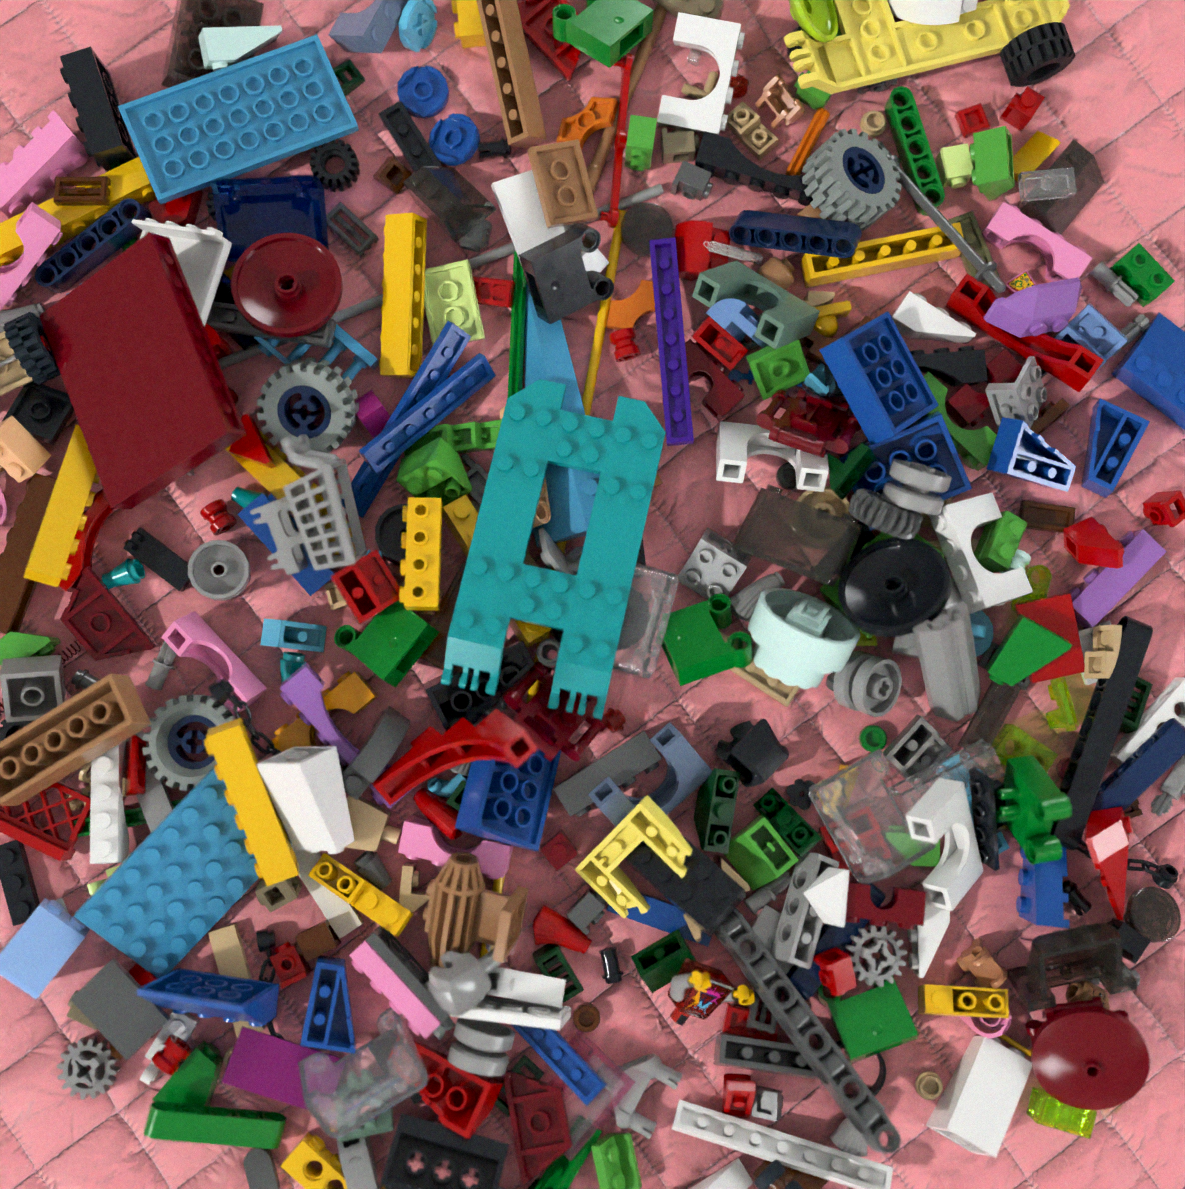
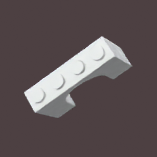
M678 12L673 37L674 45L709 53L719 66L720 76L714 90L702 99L687 100L662 95L657 119L659 126L685 129L686 131L704 134V131L720 135V130L725 131L728 115L724 114L726 103L731 104L734 88L729 87L731 76H737L739 60H735L737 49L742 50L745 33L741 32V24Z
M720 421L716 442V481L743 483L747 459L758 454H770L781 457L792 464L796 472L797 489L824 492L829 472L827 453L822 458L769 440L770 430L764 429L759 425Z
M993 493L945 505L942 507L939 515L928 514L962 601L969 607V614L1015 600L1033 592L1023 567L1000 574L992 573L983 568L973 554L971 547L973 530L1002 517Z
M938 778L906 814V819L912 839L937 844L945 834V845L941 859L922 884L926 892L928 905L953 911L984 871L964 782Z

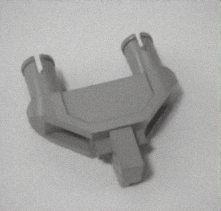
M655 1054L639 1057L623 1064L622 1067L617 1065L615 1069L601 1063L597 1074L607 1083L606 1089L611 1091L617 1126L622 1129L629 1127L650 1139L652 1136L651 1131L654 1132L656 1122L635 1112V1108L650 1079L655 1078L675 1090L678 1086L677 1082L680 1083L682 1073L661 1063L662 1060Z

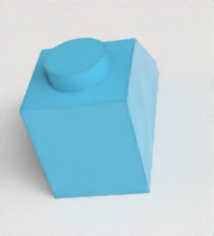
M264 619L260 645L324 653L327 626Z

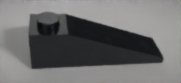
M523 640L503 649L500 676L495 696L485 692L490 678L489 673L481 672L479 688L476 691H472L470 687L474 670L470 669L466 689L460 688L459 680L463 673L462 667L454 669L453 680L450 685L441 684L442 675L424 683L423 686L447 731L462 717L474 725L480 719V716L490 706H493L498 701V698L512 687L534 663Z

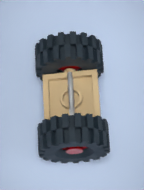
M28 312L4 324V332L0 333V396L32 381L40 385L61 375L39 317H36L34 313Z

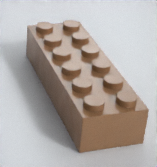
M109 674L1 741L0 806H18L151 725L130 676Z

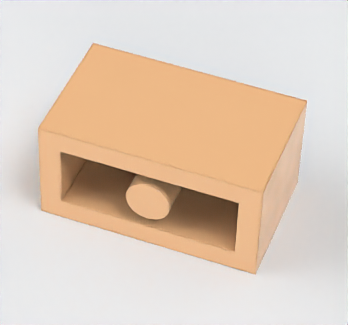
M11 415L0 423V465L11 477L20 483L34 475L52 455Z

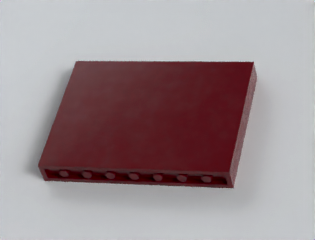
M149 232L39 315L111 509L134 508L247 435L169 237Z

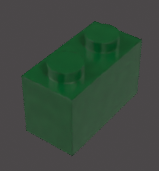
M678 929L631 956L640 977L652 993L669 984L674 976L686 974L697 967L685 963L686 959L695 962L697 960Z

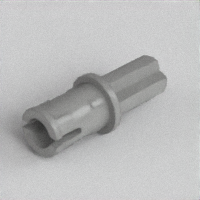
M1103 261L1090 272V275L1094 276L1107 288V293L1110 291L1125 306L1129 307L1139 297L1122 280L1123 276L1118 277Z
M165 641L157 658L153 659L154 666L145 683L146 686L156 690L163 689V684L169 670L174 668L172 663L176 653Z
M785 871L778 878L763 885L749 898L744 900L747 908L755 915L771 900L776 901V896L790 885L791 874Z

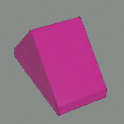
M371 389L354 402L359 403L357 416L372 437L375 438L382 432L391 416Z

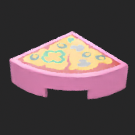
M1025 270L1006 282L1005 290L1013 294L1034 286L1036 283L1028 271Z

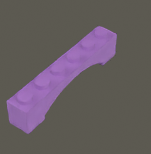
M306 662L281 683L280 689L282 692L280 695L290 706L295 704L301 711L299 713L300 718L308 726L311 724L315 726L319 731L317 736L326 746L329 744L336 746L339 761L346 766L354 759L359 749L344 737L332 721L321 691L324 688L325 682ZM387 764L381 771V773L378 775V777L383 772H385L391 765ZM371 783L369 785L373 790L371 795L379 805L385 804L389 809L410 792L408 791L392 805H389Z

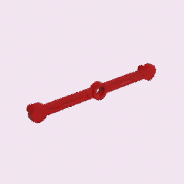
M631 53L625 54L613 65L621 68L622 77L617 133L614 143L615 155L610 211H601V217L599 218L600 221H607L610 228H616L619 218L618 207L623 151L627 142V132L625 131L633 61Z

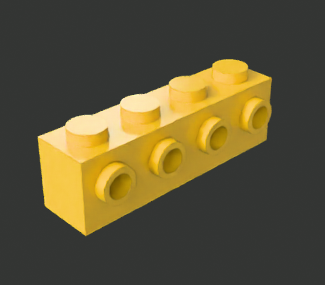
M408 497V505H403L402 520L407 522V532H402L401 547L406 549V559H401L400 574L405 576V586H400L399 600L400 603H404L406 610L439 611L443 510L441 498Z

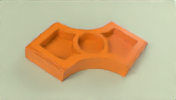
M591 97L588 105L580 113L561 120L556 143L579 139L580 147L583 149L586 140L591 134L605 127H613L618 107L617 99Z
M641 280L638 289L630 297L618 301L611 300L606 328L615 330L634 328L636 322L642 316L655 312L653 281Z

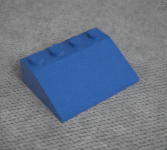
M888 311L820 349L825 363L833 374L838 387L841 389L871 446L896 435L939 406Z
M1158 313L1150 322V326L1143 331L1111 374L1185 430V332L1161 313Z
M939 411L918 419L896 435L871 446L869 441L863 443L871 449L877 459L852 488L854 494L857 489L863 488L882 494L885 483L892 481L900 482L889 474L892 461L898 459L920 463L950 475L952 480L948 491L941 493L933 492L943 500L972 489L943 416ZM858 446L849 449L844 454H838L840 461L845 463L849 453ZM869 526L870 531L875 529Z
M538 749L517 768L507 762L498 760H477L471 762L455 828L475 836L531 851H539L561 750L549 761L544 757L545 753Z
M177 968L137 989V995L162 1008L172 1009V1012L176 1014L191 1012L197 1013V1016L200 1018H212L215 1016L223 1018L225 1022L245 1021L249 1022L250 1026L262 1027L276 1017L280 984Z

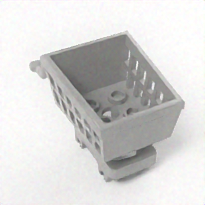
M301 434L298 437V442L289 437L283 438L281 445L285 448L291 463L317 470L283 487L286 497L251 510L252 515L261 514V518L254 520V523H268L278 551L267 558L268 560L277 559L278 563L272 565L271 569L284 568L288 576L304 570L308 564L301 543L305 544L314 570L354 564L367 553L346 460L340 459L337 455L311 450L309 437L306 434ZM336 468L339 476L338 479H335L333 472ZM318 478L320 486L312 489L310 481ZM338 484L341 485L342 494H339ZM322 492L324 501L316 503L314 495ZM341 499H344L345 509H343ZM326 507L328 514L320 516L319 509ZM289 511L293 512L299 531L294 528ZM346 513L348 515L349 523L346 522ZM330 522L332 528L324 529L323 524ZM348 528H351L353 537H350ZM335 537L336 541L329 543L328 538ZM353 542H354V544H355L356 552H354V549H353V545H352ZM339 551L340 555L333 556V552Z

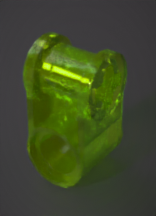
M1033 565L1025 567V573L1033 592L1012 600V611H1016L1015 604L1047 597L1052 574L1046 566ZM1034 570L1037 571L1040 576V580L1037 584H1035L1031 579V574Z

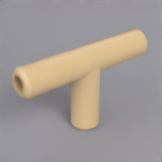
M715 71L709 72L704 90L685 83L681 92L693 98L702 99L714 90L719 74Z

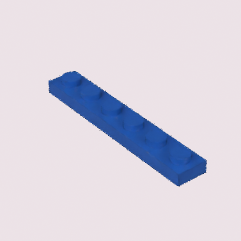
M478 353L359 450L371 471L376 474L496 376L485 355Z

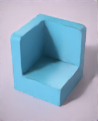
M820 363L803 381V384L808 389L821 397H825L829 392L828 385L826 386L825 365L823 363Z

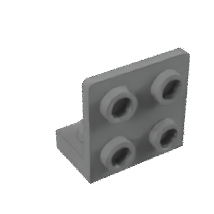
M1028 356L1015 383H989L985 390L998 429L1002 417L1024 420L1029 425L1028 427L1031 428L1034 420L1038 418L1042 404L1047 400V389L1043 386L1041 368L1037 366L1035 356Z
M543 527L538 530L540 536L538 544L543 551L540 555L544 563L548 567L553 566L558 572L577 576L583 546L574 548L569 555L565 556L556 543L553 542L547 531Z
M707 528L676 580L706 599H709L714 594H725L728 596L747 568L752 554Z

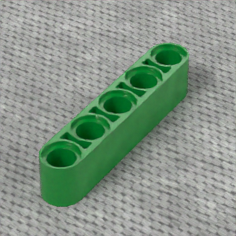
M900 86L891 92L885 103L884 110L904 172L925 196H929L934 200V206L938 209L945 198L944 189L914 96L910 89ZM894 100L902 102L904 106L896 105ZM902 124L908 125L911 130H905ZM909 148L916 149L919 155L911 153ZM917 172L924 173L927 179H921ZM913 199L916 210L921 215L928 216Z
M157 1101L150 1105L143 1134L148 1138L157 1140L276 1149L280 1147L286 1117L280 1113Z

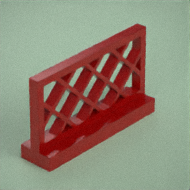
M56 782L40 792L44 808L32 812L27 800L22 803L25 815L15 817L12 815L10 806H0V808H4V811L0 809V833L56 860L65 861L71 860L76 851L74 846L78 835L86 823V818L91 813V797L60 782ZM56 788L59 790L62 801L50 805L45 791ZM66 793L73 797L67 798ZM76 799L85 802L86 805L82 813L73 817L69 802ZM63 805L67 819L55 823L51 809ZM45 811L49 826L40 829L36 827L33 816ZM69 823L72 831L68 841L61 839L57 830L58 826Z

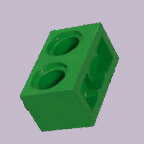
M1140 243L1130 249L1109 268L1118 277L1123 276L1122 280L1138 294L1137 301L1142 307L1156 299L1175 282Z

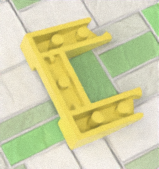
M648 795L574 869L622 918L628 916V908L638 907L641 914L646 913L650 909L649 904L635 885L618 866L642 840L681 878L685 876L688 869L683 865L685 856H690L693 851L677 827Z

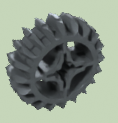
M865 488L857 489L855 495L850 500L848 508L849 513L854 518L876 530L901 539H913L916 533L919 532L920 524L923 520L919 512L888 502L877 491L874 492Z

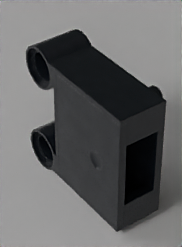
M577 222L572 224L568 231L519 254L537 316L548 324H552L597 300H607L612 295L614 290L612 280L597 271L591 270L586 272L581 255V250L591 253L599 247L601 235L596 229Z

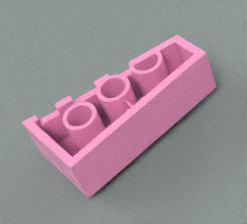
M54 110L47 116L50 122L43 129L38 126L31 133L34 138L26 146L19 145L13 151V160L10 163L3 162L0 165V211L9 218L24 212L31 202L42 198L46 191L55 185L56 177H67L70 172L82 167L90 158L84 144Z

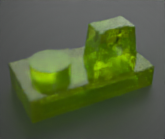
M1065 676L1051 679V684L1048 685L1051 700H1056L1059 708L1046 713L1050 729L1066 728L1067 732L1077 730L1079 723Z

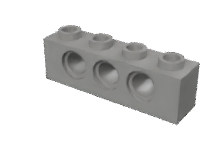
M807 852L802 857L799 855L797 857L799 861L795 864L770 954L773 958L810 969L823 922L803 893L828 867L838 868L840 862L819 853Z

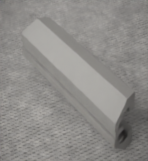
M963 601L948 608L949 619L942 621L943 626L941 628L937 625L932 627L929 620L913 627L929 707L935 716L955 722L963 719L967 714H972L978 710L981 694L969 607Z

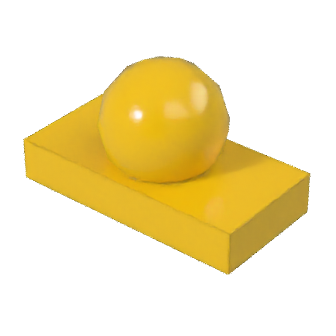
M846 300L814 307L820 312L813 329L825 337H833L838 331L837 319L847 317L852 310L850 301Z

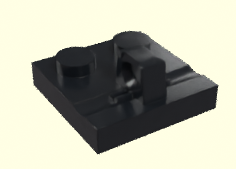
M32 381L23 386L2 421L12 415L34 438L54 445L71 418L74 408L67 393L43 384L39 385L37 382Z

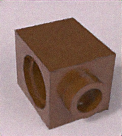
M327 919L302 931L295 937L297 941L295 942L296 950L301 957H305L306 962L336 948L341 943Z

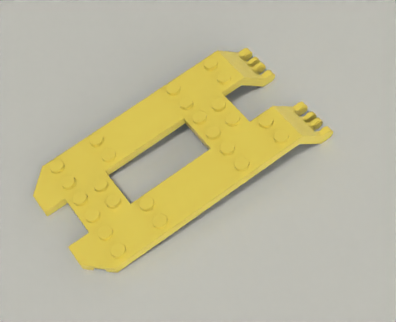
M834 0L838 25L842 35L836 36L827 43H823L813 39L807 32L800 30L787 34L784 37V41L788 48L798 45L802 47V49L793 50L789 55L791 62H795L793 64L794 71L802 72L809 70L811 72L803 74L798 78L800 88L814 87L826 93L834 94L1000 53L1019 34L1042 24L1061 22L1070 4L1068 0H985L977 3L976 10L960 14L959 22L944 25H923L905 20L895 22L887 0Z

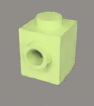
M968 143L944 147L936 157L938 173L943 187L961 188L972 177L971 171L975 169V160H972Z

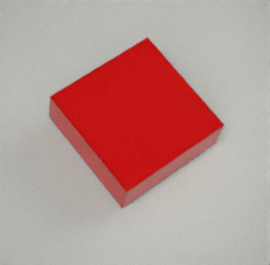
M981 103L957 111L955 114L964 138L990 128Z

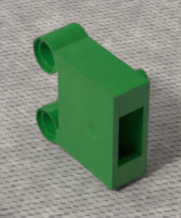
M586 0V9L579 15H576V10L573 6L560 4L552 12L553 36L556 40L569 43L610 68L652 32L654 10L638 0Z
M714 594L706 601L654 618L656 636L680 686L734 667H747L752 663V639L747 633L735 632L728 637L727 642H724L718 630L727 628L733 621L731 599L727 595Z
M400 600L377 613L362 633L350 625L341 626L334 635V641L338 647L356 656L383 681L396 688L440 632L413 610H406L404 603H400Z
M1034 755L1007 759L1003 781L1004 789L997 791L998 798L1005 800V806H1000L999 812H995L996 823L1007 822V827L1024 850L1030 864L1034 865L1060 860L1062 857L1060 841L1056 836L1050 835L1053 821L1067 819L1071 816L1072 809L1069 798L1065 793H1061Z
M884 979L883 987L878 986L874 980L873 986L876 988L842 1000V995L831 999L825 997L822 991L826 987L823 984L819 986L818 999L827 1008L850 1064L917 1039L919 1034L895 980L891 984Z

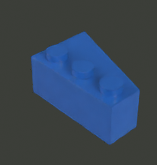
M1100 398L1092 409L1081 487L1107 498L1114 491L1150 421Z
M322 955L317 957L300 1046L356 1054V1040L345 959Z

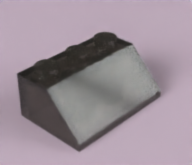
M1073 140L1017 207L1020 209V212L1029 218L1039 220L1042 226L1051 232L1062 234L1104 184V179L1095 156Z
M422 166L403 181L414 202L455 243L496 211L495 206L453 167Z

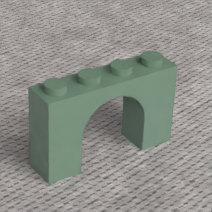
M737 260L700 272L692 297L709 308L723 299L733 298L761 309L764 312L754 336L774 349L810 335L820 312Z

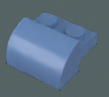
M733 298L723 299L715 303L706 312L738 342L747 334L761 348L769 346L754 336L760 317L743 301Z
M1091 303L1053 337L1064 342L1081 345L1104 359L1099 368L1128 341V338Z

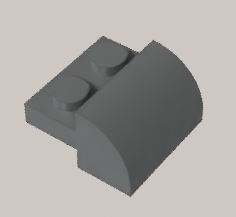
M916 715L881 753V757L910 785L917 789L953 749L922 716Z

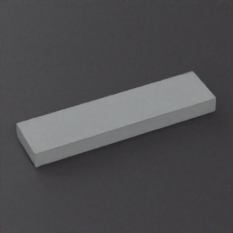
M141 730L135 735L142 739L144 732ZM125 745L124 759H123L124 765H125V760H126V745ZM150 754L146 755V762L152 760ZM146 764V792L136 796L150 832H152L174 807L163 780H158L154 776L158 770L156 768L149 769Z

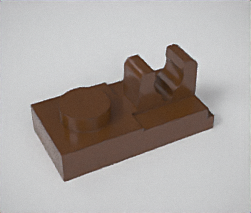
M1063 398L1056 404L1051 401L1040 411L1042 417L1034 420L1030 429L1036 434H1041L1064 415L1070 405Z

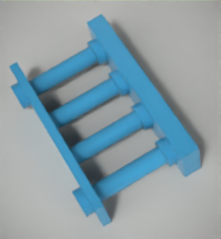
M337 324L334 332L335 338L332 341L334 344L318 362L320 363L324 359L331 364L342 350L345 352L348 348L355 354L353 357L354 362L341 377L345 379L348 376L351 381L362 368L365 369L369 366L374 370L379 365V360ZM254 337L260 343L257 347L269 358L272 354L275 355L284 364H290L292 361L300 359L311 347V345L299 343L286 358L275 349L281 340H265L261 337Z

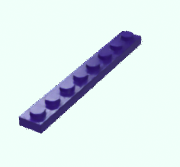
M676 238L649 240L667 446L694 444Z

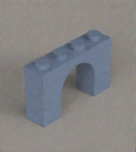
M375 0L361 12L340 13L328 35L346 52L382 53L400 20L402 10L409 0Z
M670 722L650 739L664 756L667 762V773L662 784L648 796L666 815L703 784L712 772L685 737ZM609 776L588 794L597 807L615 826L644 798L630 797L624 794Z

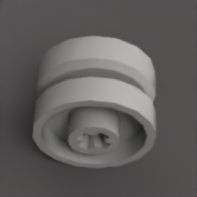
M894 459L889 474L900 482L892 481L885 483L881 497L888 502L910 510L939 515L944 500L933 492L941 493L948 491L952 477L920 463Z
M212 540L201 544L192 553L188 562V576L192 586L203 596L215 601H227L239 596L246 589L251 578V566L247 556L235 544L225 540ZM217 565H222L224 568L222 575L214 573V570H217Z
M853 651L843 670L834 675V696L837 702L846 708L860 711L873 717L883 716L892 709L898 699L902 683L901 671L897 663L888 658L874 656L864 651Z
M458 1018L453 1034L458 1041L451 1043L447 1060L457 1068L484 1076L504 1075L509 1061V1057L505 1052L512 1049L515 1032L511 1028L497 1022Z

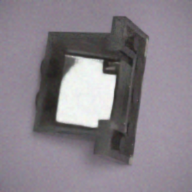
M1104 923L1082 925L1077 928L1039 935L1032 940L1026 966L1007 969L1008 979L1029 1012L1056 1007V997L1050 988L1098 978L1110 995L1137 989L1136 978L1122 961L1121 936L1114 927Z

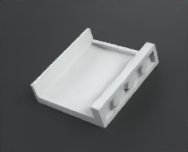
M145 218V221L133 219L132 224L143 230L140 239L149 232L170 238L205 327L232 243L223 237L221 231L212 227L202 230L191 224H186L185 227H182L170 221L162 224L150 218Z

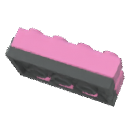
M378 926L350 954V957L353 959L351 961L353 967L361 974L365 972L371 979L370 984L373 989L379 994L384 993L390 1000V1007L398 1015L402 1013L409 1020L408 1026L416 1035L421 1034L426 1039L433 1032L441 1040L445 1031L451 1030L456 1025L450 1019V1014L437 1004L435 998L430 993L427 986L429 973L395 936L385 928Z

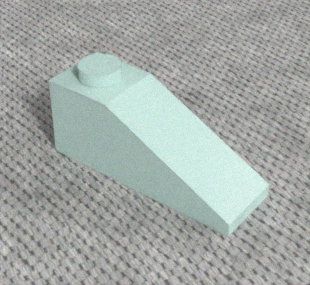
M282 27L202 28L198 38L204 68L217 71L245 60L276 41L282 32Z

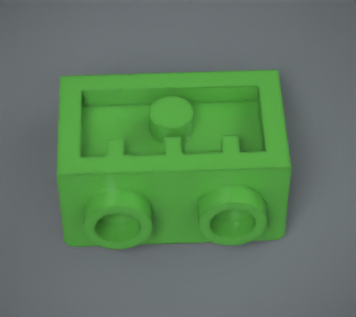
M607 1133L591 1146L600 1189H640L642 1187L630 1133Z

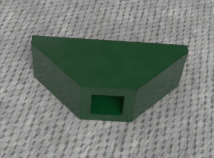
M714 768L699 789L694 822L701 850L728 854L741 772Z
M773 787L753 804L755 809L768 820L780 837L799 856L805 855L822 839Z

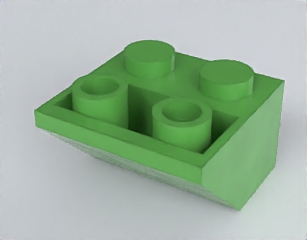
M1006 126L973 133L974 143L970 144L971 158L975 160V169L971 171L972 182L974 185H977L980 193H983L989 201L995 200L1015 186L1012 135Z
M441 437L401 459L396 481L414 497L441 498L444 507L465 494L472 492L471 483L458 452Z
M761 814L730 838L728 854L723 853L753 891L778 878L799 861L768 820Z

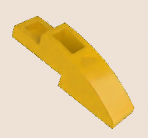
M326 853L322 854L308 874L309 877L396 937H399L414 913Z

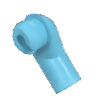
M457 774L450 781L431 778L427 783V788L439 797L449 798L462 780L467 781V779L462 774Z

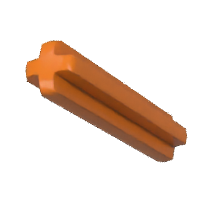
M821 107L817 109L785 175H800L830 116L828 110Z

